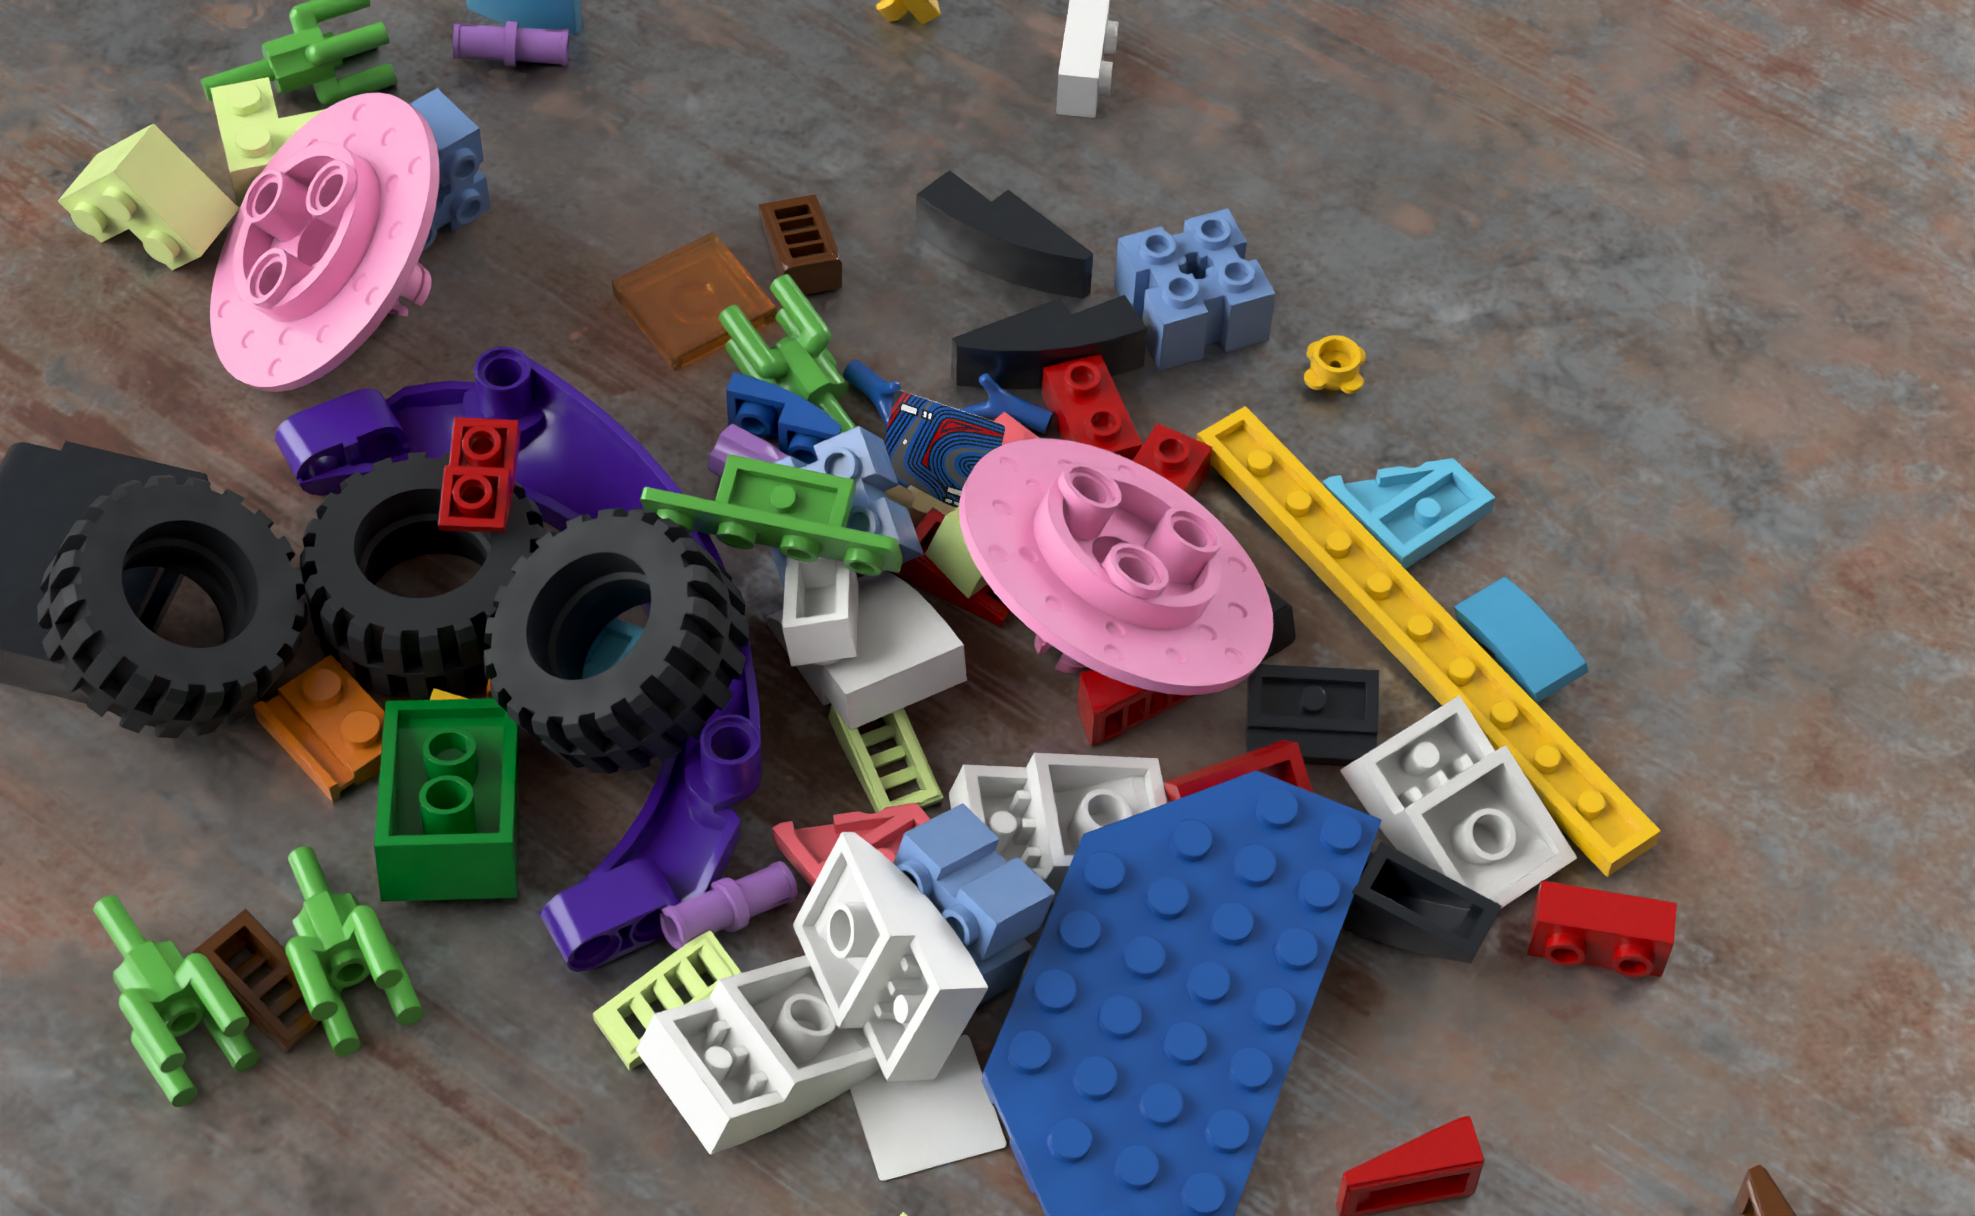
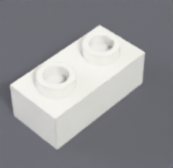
M1069 0L1058 73L1056 114L1096 118L1099 95L1110 96L1113 62L1104 61V55L1115 56L1119 26L1117 21H1108L1110 0Z
M786 557L782 630L791 667L811 663L815 665H830L844 658L857 657L859 584L856 572L846 568L843 565V561L818 557L816 562H802Z

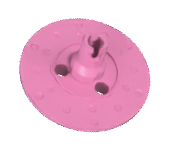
M365 93L342 100L323 110L302 126L278 150L260 175L251 183L222 247L214 276L210 305L211 332L216 352L226 370L236 379L255 389L267 392L288 391L305 386L323 377L349 358L378 328L388 313L400 317H408L409 311L407 307L399 303V296H403L421 307L426 301L431 289L432 279L430 272L418 260L422 254L433 221L440 175L438 149L433 131L427 120L416 108L398 97L385 93Z
M1034 438L1007 443L990 451L974 466L962 488L959 501L960 524L966 546L975 565L995 594L1012 613L1036 633L1034 647L1037 654H1045L1051 645L1063 653L1056 664L1055 670L1075 674L1088 667L1107 677L1150 691L1176 695H1205L1221 692L1236 686L1247 679L1261 663L1268 652L1274 626L1273 611L1264 582L1246 551L1226 527L1203 505L1172 482L1152 470L1113 452L1083 443L1060 439Z

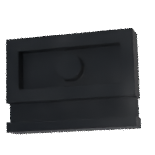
M1259 664L1256 670L1247 678L1245 753L1281 740L1298 742L1304 764L1349 765L1377 747L1379 670Z

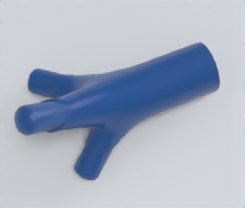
M853 360L844 369L843 377L872 401L885 423L887 433L894 393L896 390L901 389V385L897 381L887 382L861 361Z
M987 373L979 377V383L989 394V400L960 409L983 418H998L1002 413L1006 412L1023 426L1043 434L1047 433L1054 416L1053 411L1004 390Z

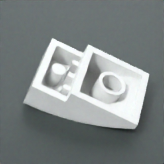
M887 571L881 572L879 575H865L857 578L859 584L857 657L844 658L830 665H815L811 663L796 666L822 705L825 706L832 703L850 730L967 681L964 644L938 612L914 588ZM783 610L766 616L767 624L788 654L782 630Z
M1460 695L1340 770L1368 813L1382 820L1379 828L1398 851L1502 905L1501 908L1539 884L1541 880H1545L1577 859L1576 854L1507 746L1505 745L1496 751L1494 750Z
M1033 753L1027 767L963 764L949 792L951 809L962 803L965 804L1000 838L995 850L1007 862L1019 857L1055 892L1051 903H1054L1083 834L1167 803L1158 758Z
M842 832L799 911L793 927L838 1029L863 1028L887 1082L933 1080L938 1075L988 990V986L973 958L953 928L925 894L918 890V887L909 877L855 832Z
M806 955L719 979L709 998L655 1013L636 1049L710 1155L747 1142L811 1112L881 1069L863 1028L838 1029Z

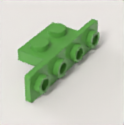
M728 454L715 501L650 487L643 488L640 498L644 510L653 511L662 519L670 518L689 535H691L692 530L716 535L720 542L739 549H752L756 543L779 548L783 555L797 561L816 562L818 557L843 561V565L846 568L864 575H879L882 570L900 572L903 561L897 539L846 528L857 489L854 479Z

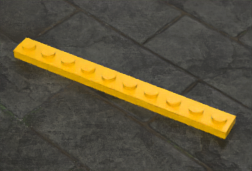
M1246 406L1197 433L1198 441L1212 446L1210 464L1431 695L1442 706L1460 695L1494 750L1496 751L1505 745L1507 746L1556 825L1606 877H1609L1657 844L1661 830Z

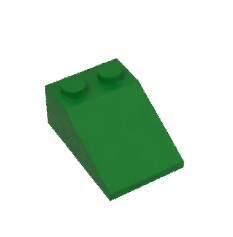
M495 698L385 702L374 839L381 902L517 898L519 870V725L508 717L507 711L497 704Z

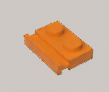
M329 655L278 688L279 695L267 703L260 700L253 705L257 720L332 803L341 798L340 791L352 783L358 786L380 771L385 711L342 668L341 664L332 655Z

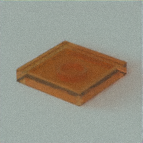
M714 232L612 280L613 295L674 371L725 347L731 336L722 326L718 317L729 306L738 305L756 331L777 321L775 319L777 307Z

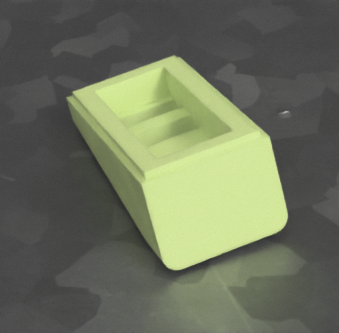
M831 705L828 718L876 813L882 811L885 807L917 803L923 809L942 802L943 795L904 708L883 716L882 718L886 726L860 735L858 728L850 730L834 706ZM894 738L897 744L896 747L872 756L869 755L866 747ZM903 758L905 759L908 768L879 778L876 768ZM914 779L916 780L921 790L889 801L885 790Z
M709 930L685 944L593 1013V1019L630 1071L644 1063L636 1051L642 1037L639 1040L637 1039L624 1018L634 1013L643 1027L647 1029L655 1014L649 1005L653 1001L658 999L665 1010L685 1005L674 991V989L681 985H684L693 998L687 1004L704 1000L711 996L719 979L742 972ZM707 972L714 981V984L707 987L699 975Z

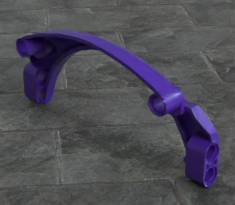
M501 346L481 354L474 368L476 383L442 381L407 386L386 400L380 391L373 388H363L288 417L280 424L275 433V442L302 490L318 496L329 495L331 492L340 494V484L357 471L364 476L373 471V463L390 457L392 463L409 460L408 453L427 452L428 458H442L444 452L450 453L454 417L519 421L521 435L515 480L525 489L526 497L535 501L542 514L543 522L548 523L561 532L567 529V521L581 515L588 514L592 519H596L600 510L623 508L629 513L631 509H644L640 501L644 487L683 494L649 452L607 412L556 374L513 347ZM692 530L690 536L725 569L710 535ZM651 603L640 605L649 618ZM749 641L748 646L740 647L739 651L746 656L740 680L733 679L729 686V690L733 695L724 711L716 709L707 720V724L701 731V737L698 740H695L692 736L680 744L682 748L680 753L662 762L657 780L641 812L622 840L605 859L577 885L557 894L538 912L570 970L582 972L597 968L664 937L665 935L660 924V914L663 913L661 911L662 908L674 906L709 891L712 882L721 879L741 837V821L735 810L728 806L740 802L755 793L761 784L762 777L759 700Z

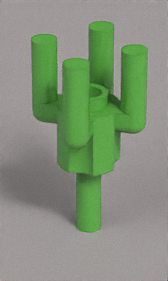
M370 0L308 1L294 6L290 11L289 17L295 33L261 44L263 60L201 79V84L208 101L213 100L210 88L269 77V81L273 82L278 95L313 84L318 100L324 105L331 106L352 96L371 93L397 84V78L390 62L339 79L336 78L334 67L343 65V58L389 44L388 33L381 21L334 36L332 32L322 34L317 23L370 7Z
M785 274L778 277L770 286L771 292L783 306L776 314L775 319L788 335L778 341L771 349L738 305L729 306L720 313L718 320L731 336V339L725 345V350L743 375L772 383L811 402L841 426V433L856 427L838 403L839 399L847 393L848 385L836 370V361L826 348L831 341V331L790 275Z
M302 846L293 850L288 857V861L305 901L303 902L300 914L292 920L297 936L288 941L285 952L311 1017L314 1020H322V1025L334 1054L344 1057L356 1052L360 1047V1040L340 995L344 987L356 985L369 974H372L376 986L384 989L397 1022L400 1025L416 1023L422 1018L424 1011L395 946L388 942L374 909L367 905H360L357 898L351 892L345 894L332 893L316 854L311 847Z
M108 895L100 899L95 904L93 912L124 957L123 963L113 972V980L122 993L119 998V1007L133 1027L131 1033L133 1046L174 1107H182L190 1103L197 1095L196 1087L181 1066L186 1060V1055L174 1037L189 1032L199 1022L205 1024L235 1071L243 1072L254 1066L259 1060V1053L244 1033V1030L249 1025V1019L208 958L203 954L193 953L184 959L171 940L167 942L147 941L116 895Z

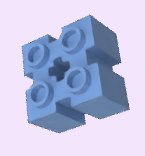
M438 88L410 103L411 106L424 116L431 127L439 156L440 177L438 197L433 221L423 250L433 243L437 235V229L447 225L454 231L464 224L473 222L481 214L491 209L487 179L478 170L480 163L484 161L480 128Z
M1228 208L1184 220L1183 233L1170 235L1165 232L1163 226L1118 238L1114 286L1120 296L1125 295L1139 317L1143 316L1142 321L1147 327L1146 347L1159 371L1203 359L1205 346L1220 342L1224 351L1229 352L1269 340L1275 292L1257 259L1245 260L1247 241Z
M858 426L813 445L818 461L806 464L792 456H788L774 462L776 464L854 479L857 489L846 528L897 539L903 558L902 564L924 555L908 509L888 499L885 491L898 486L899 483L882 438ZM770 547L782 585L785 588L787 556L783 555L779 548Z
M962 803L905 832L893 864L908 876L918 887V890L925 894L934 904L973 958L988 986V990L979 1003L980 1005L1019 983L1033 948L1024 938L1041 929L1055 892L1019 857L1007 862L995 850L1000 838Z

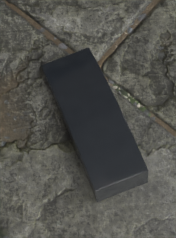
M949 170L916 194V235L943 253L978 271L1023 287L1081 299L1091 293L1093 253L1010 190L1005 191L991 202Z
M1125 295L1072 315L1059 298L953 337L951 347V378L958 386L984 388L979 383V377L987 373L1003 389H1041L1044 367L1100 353L1111 377L1144 367L1147 327Z
M1380 842L1376 851L1369 853L1358 885L1352 891L1354 896L1342 928L1393 947L1436 958L1472 963L1502 905Z

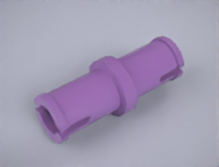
M506 21L505 26L473 25L455 22L453 30V59L504 61L505 67H516L517 62L549 63L568 66L569 29L521 28L516 21Z
M781 861L774 862L767 868L735 881L729 877L712 882L708 892L674 906L662 908L661 911L663 913L660 914L661 928L667 941L675 949H680L709 930L712 933L723 929L728 932H736L749 924V918L780 905L794 902L796 900L794 897L798 894L797 884L791 870Z

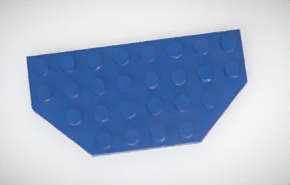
M1253 771L1083 834L983 1071L981 1080L992 1106H996L1011 1139L1010 1146L1032 1195L1036 1194L1045 1216H1234L1354 896L1352 891L1358 885L1381 824V819L1264 773Z

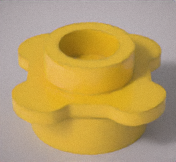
M1331 335L1315 341L1307 347L1306 355L1311 360L1310 369L1304 373V382L1309 388L1313 390H1321L1323 388L1331 391L1342 390L1346 394H1354L1362 389L1364 379L1359 374L1360 366L1365 363L1366 353L1353 340L1340 335Z

